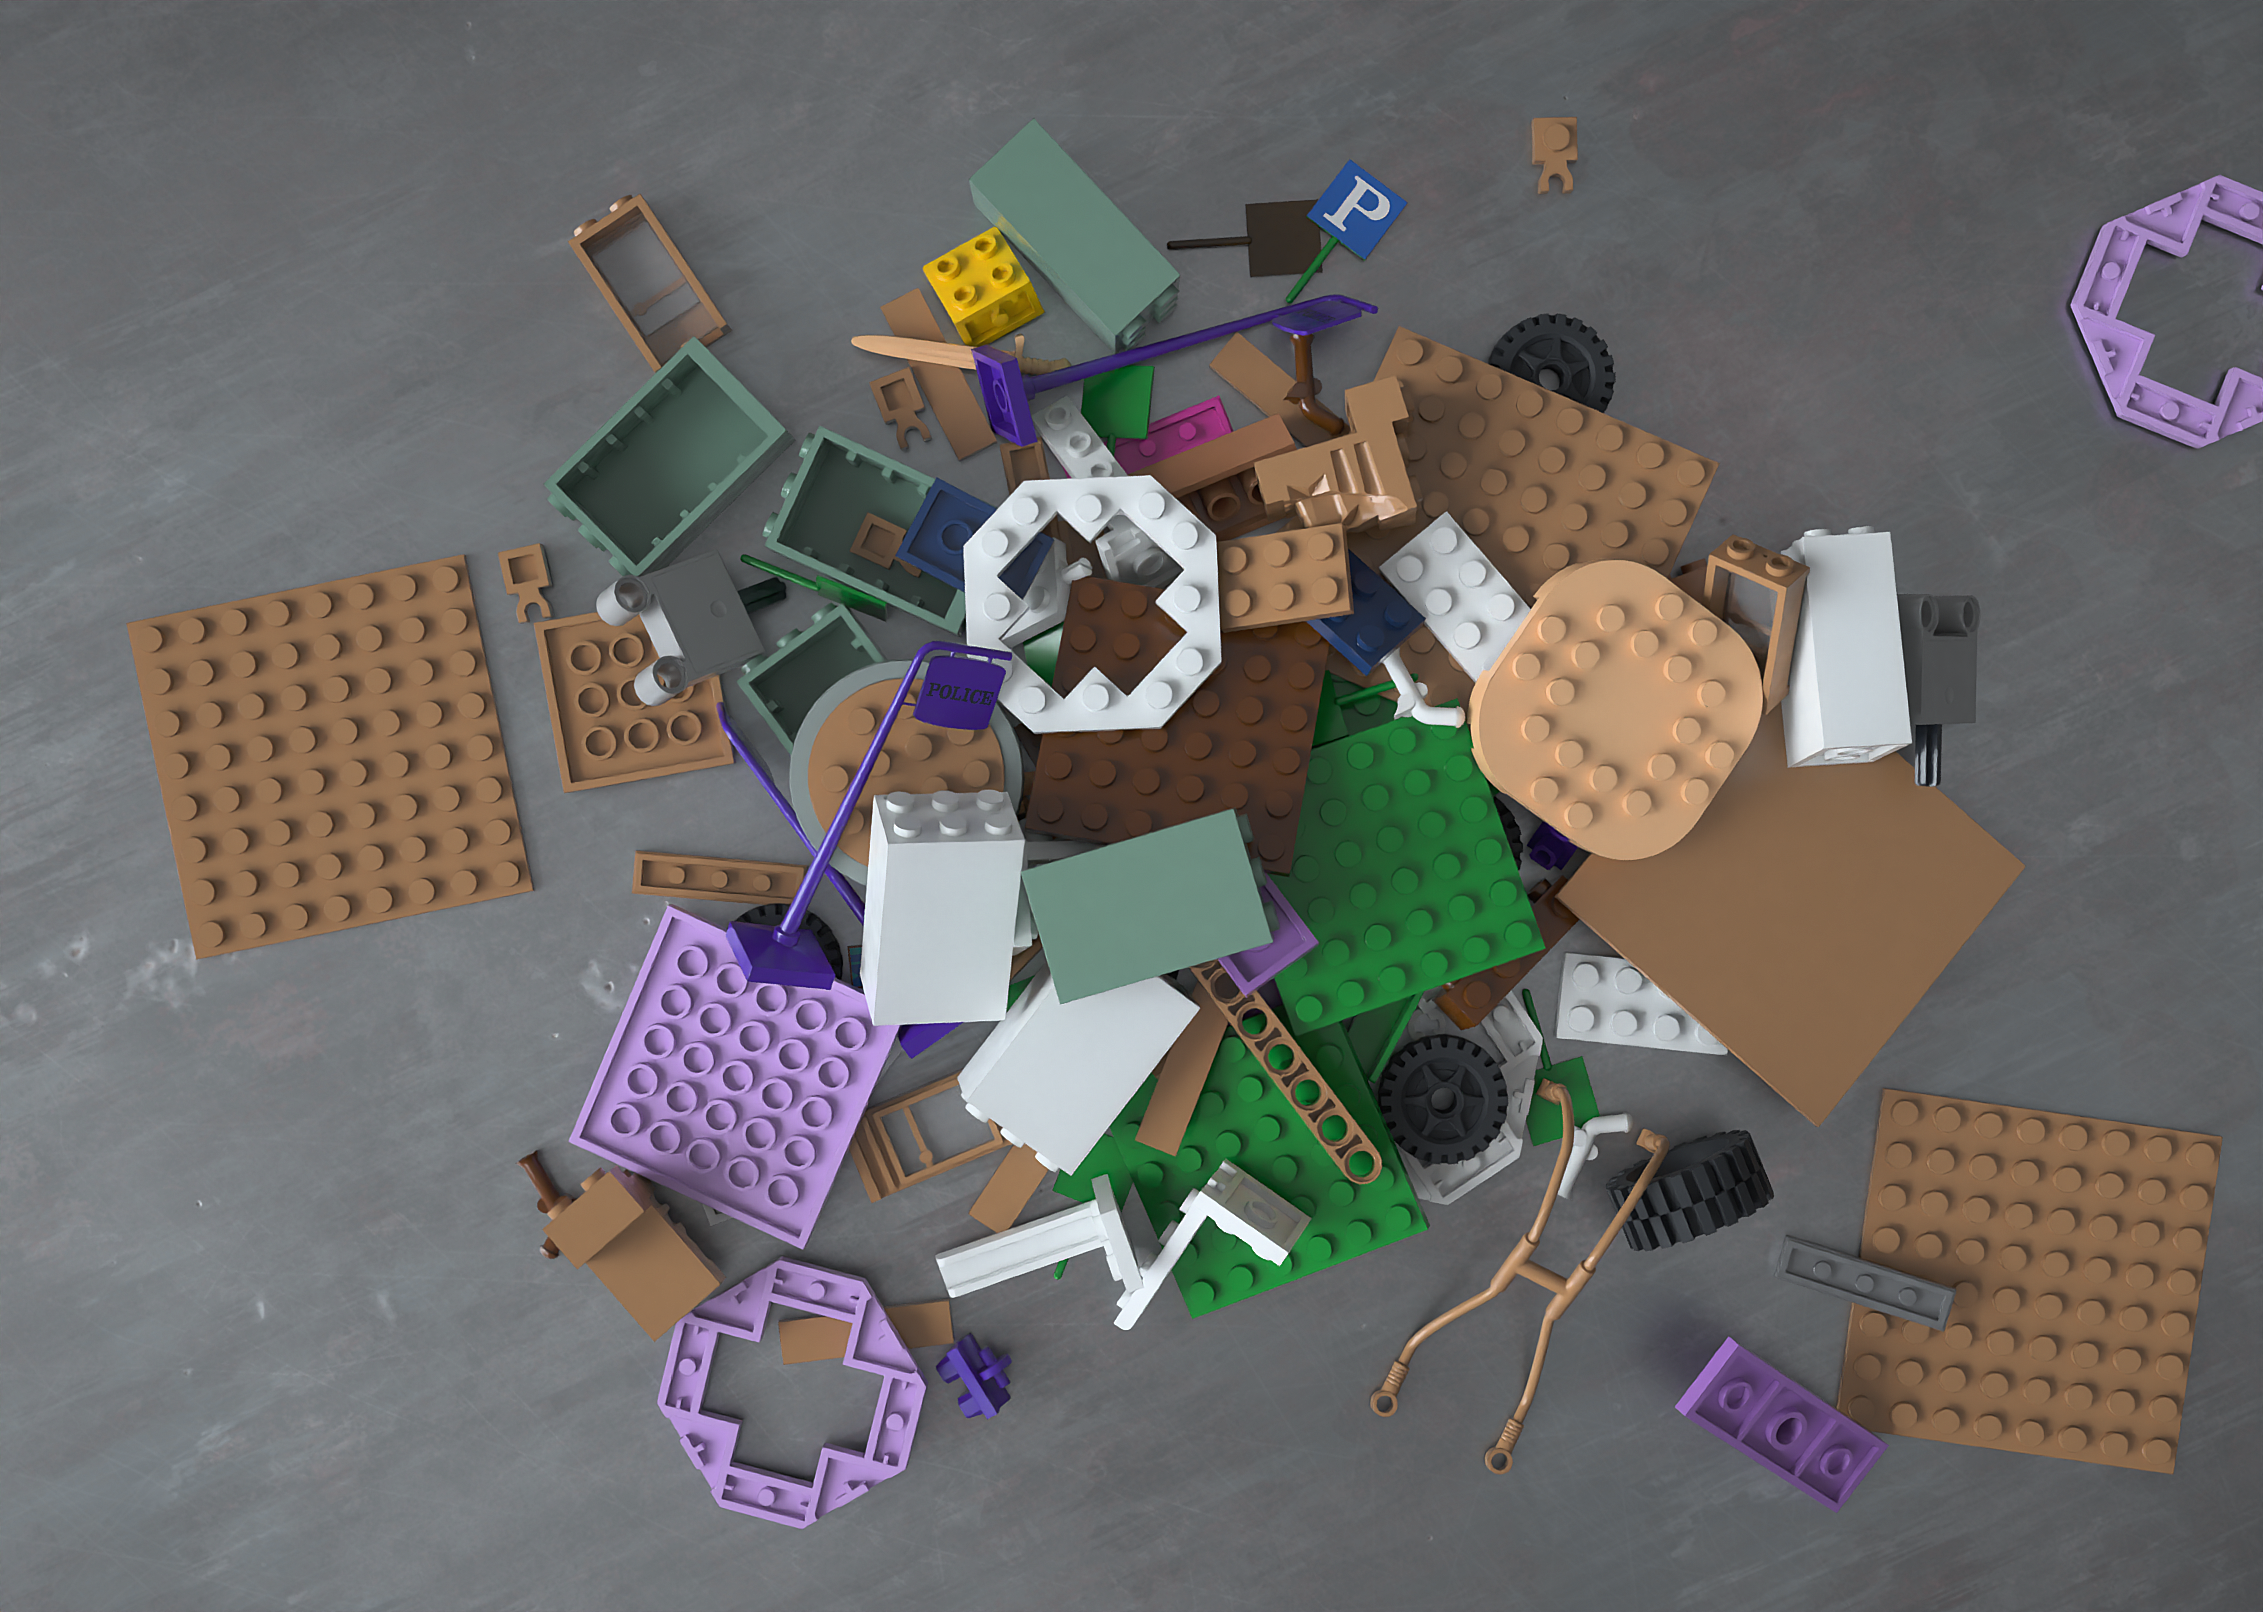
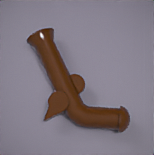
M1294 334L1289 339L1294 346L1297 383L1292 386L1283 400H1289L1292 404H1299L1300 410L1308 420L1328 431L1330 436H1337L1344 429V420L1318 406L1315 401V395L1319 394L1322 390L1321 381L1314 378L1311 345L1315 336L1313 334Z
M537 1150L516 1162L517 1165L524 1168L541 1196L537 1202V1208L540 1212L548 1213L567 1196L572 1202L578 1199L568 1193L559 1194L538 1160ZM547 1237L544 1244L540 1245L541 1254L548 1259H555L559 1256L560 1249Z

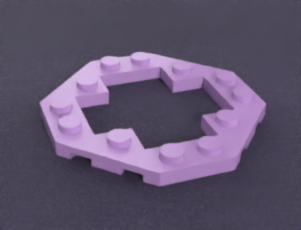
M2222 175L2213 177L2103 225L2070 305L2117 417L2196 449L2263 421V378L2237 367L2229 369L2216 402L2213 405L2141 376L2139 374L2155 334L2116 319V316L2145 244L2182 258L2188 255L2201 220L2263 244V192Z
M782 1256L694 1308L676 1323L657 1404L666 1418L669 1417L680 1435L679 1441L694 1466L703 1473L712 1488L710 1492L719 1507L804 1529L837 1507H842L869 1491L873 1486L889 1477L892 1478L907 1468L928 1381L866 1278ZM771 1302L853 1323L843 1365L884 1375L866 1452L863 1453L825 1443L822 1447L814 1483L734 1462L733 1459L743 1420L702 1410L720 1332L760 1342L763 1339Z

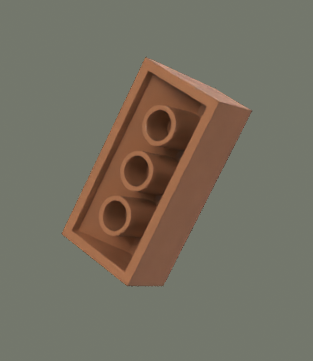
M1277 413L1132 472L1128 476L1151 475L1216 535V542L1228 541L1280 520L1268 521L1256 479L1254 462L1297 449L1281 416Z

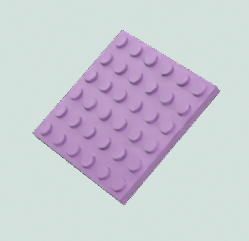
M674 904L668 905L568 1142L804 1250L809 1243L902 1025L873 1026L864 990L837 978H834L831 990L747 982L726 938L727 928Z

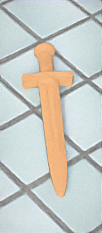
M1021 333L1014 337L1015 351L1000 350L1017 358L1020 372L1024 374L1029 373L1030 375L1035 374L1037 376L1071 366L1066 358L1054 361L1031 359L1030 357L1024 358L1022 354L1025 339ZM859 335L852 337L851 340L854 346L877 354L976 370L971 349L977 348L974 346L888 335Z

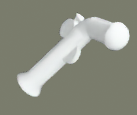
M1400 647L1382 662L1385 664L1401 694L1398 698V707L1394 720L1402 716L1411 717L1413 715L1415 719L1424 724L1456 726V728L1463 725L1465 712L1461 707L1445 708L1426 705L1423 699L1428 694L1427 686L1420 682L1414 683L1400 657Z
M1623 1112L1618 1115L1594 1117L1587 1121L1581 1129L1574 1126V1145L1558 1195L1572 1200V1189L1585 1161L1593 1160L1598 1155V1148L1593 1144L1596 1136L1600 1133L1629 1132L1633 1127V1119L1629 1113Z

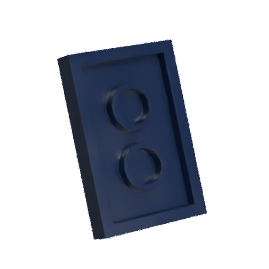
M936 477L895 556L965 593L963 546L997 509ZM1040 532L998 578L1018 597L1024 600L1055 540Z
M1348 548L1354 614L1308 620L1306 622L1367 676L1422 627L1426 618Z

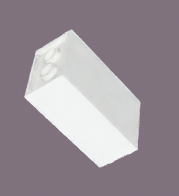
M1872 526L1852 528L1848 530V534L1832 535L1830 529L1807 531L1804 533V537L1792 542L1791 547L1781 551V554L1810 567V573L1805 579L1787 684L1790 685L1789 694L1781 701L1787 766L1789 768L1874 762L1912 743L1890 532L1875 533V527ZM1770 589L1774 619L1778 592Z
M943 790L937 791L934 794H909L898 791L892 792L889 795H874L860 977L873 1026L1005 1020L1025 839L1008 792L982 790L978 793H954Z
M1046 961L1006 1013L1005 1020L999 1022L957 1077L962 1090L961 1096L968 1102L965 1108L984 1123L992 1119L1003 1127L1000 1133L1017 1147L1021 1148L1025 1143L1037 1151L1036 1159L1049 1170L1056 1172L1061 1168L1071 1176L1196 1015L1200 1007L1186 987L1168 974L1060 1005L1048 962Z

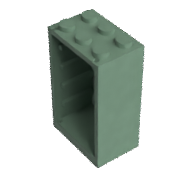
M1034 118L969 178L974 205L999 229L1001 234L1114 354L1118 353L1122 348L1126 351L1133 349L1146 336L1144 333L1147 329L1146 326L1154 318L1160 323L1178 306L1176 301L1179 299L1180 274Z
M693 336L544 483L552 493L547 500L564 517L568 516L572 521L577 518L583 524L578 531L596 549L600 548L603 552L608 549L614 555L609 560V563L622 576L634 575L641 577L668 567L796 440L712 353Z
M819 426L815 435L809 432L799 452V457L804 459L798 474L791 472L781 491V496L785 498L779 514L773 512L765 525L762 536L767 538L765 546L774 553L859 592L885 601L896 609L961 638L966 629L964 592L922 571L920 578L909 574L902 564L894 560L891 569L888 570L850 552L867 512L908 531L935 478L822 426Z
M831 602L811 617L815 624L804 632L796 628L786 634L776 643L779 647L777 652L770 657H763L761 654L752 659L741 668L744 676L736 681L790 755H792L795 739L806 715L816 701L831 686L850 673L865 666L889 661L853 611L843 603L837 607V605Z
M1236 807L1021 871L1060 1005L1266 945L1274 941L1273 931L1279 930L1280 924L1273 901L1264 903L1260 887L1265 886L1267 880L1260 857L1251 859L1247 843L1252 842L1254 836L1247 813L1238 816Z

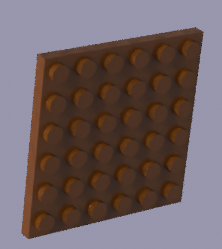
M1089 576L1072 580L1052 689L1065 699L1084 677L1096 667L1128 697L1187 633L1186 630L1156 604V600L1166 589ZM1306 621L1226 633L1220 630L1221 664L1161 729L1043 733L1025 823V832L1099 845H1109L1236 807L1238 816L1247 813L1254 840L1247 843L1251 859L1260 857L1264 872L1267 874L1289 877L1330 643Z

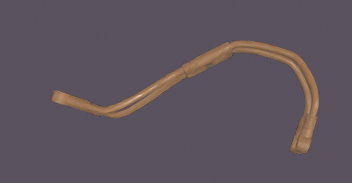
M1544 1078L1536 1095L1556 1105H1560L1561 1102L1563 1140L1548 1189L1531 1231L1524 1234L1491 1280V1287L1437 1317L1408 1341L1399 1361L1394 1362L1382 1389L1376 1391L1370 1400L1372 1410L1379 1416L1390 1417L1393 1415L1398 1407L1396 1397L1410 1370L1408 1365L1417 1347L1448 1323L1493 1299L1500 1292L1506 1291L1517 1274L1557 1293L1546 1307V1314L1543 1319L1534 1361L1522 1400L1513 1419L1509 1418L1496 1447L1489 1449L1485 1455L1487 1468L1499 1475L1509 1472L1512 1468L1513 1459L1511 1454L1524 1428L1522 1423L1532 1404L1540 1380L1554 1321L1561 1318L1596 1272L1595 1266L1635 1208L1670 1148V1142L1666 1136L1656 1134L1644 1128L1642 1129L1636 1145L1654 1153L1591 1254L1586 1260L1580 1262L1568 1279L1529 1260L1540 1244L1539 1238L1552 1211L1574 1143V1112L1571 1096L1563 1084H1556ZM1382 1396H1389L1391 1399V1406L1386 1411H1381L1377 1408V1400ZM1497 1453L1504 1454L1506 1459L1505 1464L1500 1468H1495L1492 1465V1458Z

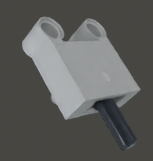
M715 549L641 577L625 575L600 593L597 598L596 607L602 620L613 626H622L637 615H640L660 658L638 673L635 678L634 688L641 701L647 705L659 706L684 689L746 665L755 657L766 652L748 614L784 601L787 597L785 592L787 587L784 582H781L777 577H773L737 591L718 550ZM619 595L626 599L629 607L622 603ZM657 674L664 679L666 687L661 685Z
M1897 594L1910 724L1916 725L1915 784L1924 787H1935L1941 783L1942 724L1976 723L1977 629L1981 618L1980 605L1976 597L1972 595L1933 596L1931 594Z

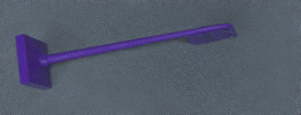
M1340 294L1326 295L1034 377H1029L1027 374L1021 376L1017 358L986 344L971 349L991 430L1009 441L1024 447L1038 442L1028 401L1035 399V394L1266 322L1272 321L1275 327L1289 333L1309 335L1362 317V311L1376 314L1378 307Z
M946 641L929 642L917 651L782 923L771 926L730 921L726 938L747 982L831 990L835 973L812 930L798 928L901 706H915L913 716L924 723L963 730L986 729L1006 674V670L1002 666L992 663V660L994 658L1011 661L1012 652ZM933 650L951 651L950 656H934L930 659L917 703L904 702L924 657ZM957 652L975 656L988 657V660L984 661L969 657L955 656V654Z
M718 702L716 707L721 726L726 735L810 853L815 857L816 849L811 845L803 832L794 809L775 786L769 766L734 719L728 716L725 704ZM828 864L825 874L864 927L865 903L843 874ZM964 1022L904 1024L898 1034V1039L901 1047L913 1059Z

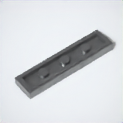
M1786 1235L1774 1274L1775 1278L1940 1331L1945 1330L1957 1291L1956 1288L1788 1235Z

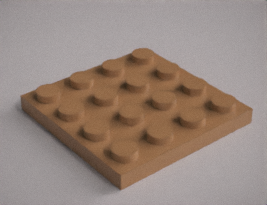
M598 612L534 623L564 793L736 763L733 743L721 726L716 707L718 702H723L726 707L721 675L690 686L659 706L647 705L637 696L634 688L636 676L660 658L640 615H637L622 626L609 625L602 620ZM657 674L661 685L666 687L664 679Z

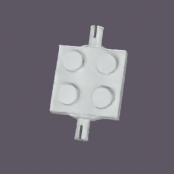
M1053 537L1055 541L1023 600L1030 609L1000 640L1009 649L1063 622L1066 616L1072 580H1078L1092 574L1090 570L1092 566L1086 558H1080L1068 566L1066 544Z

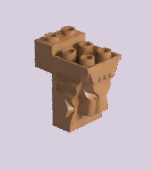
M1397 375L1345 390V412L1352 434L1254 462L1256 479L1269 522L1284 517L1288 519L1298 515L1305 529L1342 523L1346 527V533H1359L1377 524L1379 530L1415 524L1416 511L1422 509L1420 501L1423 498L1416 475L1408 476L1406 468H1409L1408 459L1410 454L1405 439L1408 436V423L1414 421L1412 412L1415 409L1408 386L1400 387Z
M617 1165L607 1173L600 1167L580 1184L586 1192L572 1202L567 1196L547 1213L552 1221L542 1230L577 1270L586 1263L655 1342L720 1286L726 1276L712 1259L706 1258L698 1245L686 1235V1229L681 1222L674 1223L670 1220L668 1215L670 1208L666 1203L660 1204L656 1201L654 1197L656 1189L650 1179L637 1173L632 1175L627 1169L622 1172Z

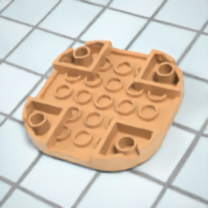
M1599 559L1575 563L1557 572L1539 588L1533 596L1537 601L1491 669L1489 671L1483 670L1477 679L1467 712V723L1471 724V737L1474 748H1471L1478 767L1494 787L1500 792L1508 794L1566 836L1572 844L1588 852L1610 859H1643L1669 849L1684 838L1697 823L1748 748L1761 717L1763 704L1761 675L1752 651L1741 636L1657 571L1636 562L1616 559Z

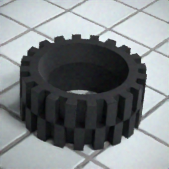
M1732 1130L1727 1134L1725 1131L1719 1132L1708 1138L1707 1136L1697 1138L1688 1144L1684 1142L1669 1150L1640 1200L1622 1226L1630 1248L1634 1249V1251H1641L1643 1249L1645 1251H1653L1659 1246L1662 1249L1669 1248L1681 1241L1684 1244L1693 1241L1695 1237L1705 1234L1707 1236L1713 1234L1723 1226L1729 1227L1739 1222L1738 1219L1749 1217L1757 1212L1756 1209L1764 1208L1769 1204L1768 1201L1774 1198V1191L1750 1133L1747 1130L1741 1132L1740 1130ZM1651 1158L1641 1160L1633 1164L1634 1167L1622 1170L1618 1173L1619 1176L1612 1177L1609 1183L1606 1184L1605 1187L1616 1214L1623 1206Z

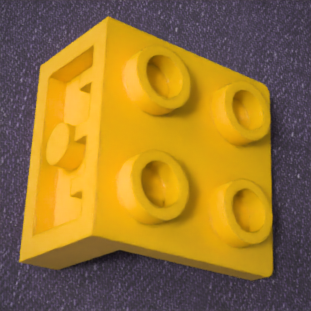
M997 227L990 228L923 266L926 277L948 312L964 345L974 347L988 345L1045 313L1031 281Z

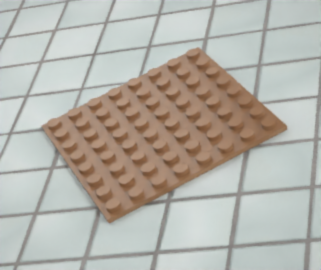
M1401 326L1398 327L1374 381L1397 375L1400 387L1408 386L1415 411L1412 412L1414 421L1408 423V436L1405 437L1410 454L1408 459L1409 468H1406L1408 476L1416 475L1423 498L1420 501L1422 509L1416 511V522L1413 525L1379 530L1377 524L1359 533L1347 532L1348 548L1393 588L1381 574L1379 567L1447 511L1530 609H1532L1537 601L1533 596L1539 588L1557 572L1575 563L1599 559L1631 561L1645 565L1668 579L1720 463ZM1423 623L1422 627L1400 646V657L1409 674H1418L1419 678L1414 683L1420 682L1427 686L1428 694L1423 699L1426 705L1433 707L1458 698L1460 707L1465 712V721L1471 735V724L1467 723V712L1475 682ZM1329 644L1325 670H1329L1331 674L1362 688L1393 680L1385 664L1381 663L1366 676L1332 644ZM1398 688L1378 693V695L1398 703V698L1401 696Z
M463 554L126 623L196 960L535 891L466 555Z
M1770 640L1762 647L1769 650ZM1780 702L1767 715L1761 713L1757 730L1748 748L1697 823L1683 839L1659 854L1637 860L1610 859L1590 853L1554 897L1812 1124L1820 1127L2026 866L1937 787L1916 785L1915 768L1896 751L1868 763L1788 768L1782 705Z
M1883 1088L1858 1258L1956 1288L1957 1291L1944 1331L1852 1302L1837 1409L1871 1432L2174 1474L2223 1137Z

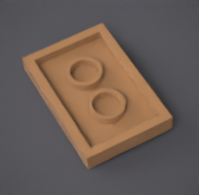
M1342 523L1217 542L1220 630L1224 633L1354 614L1346 527Z

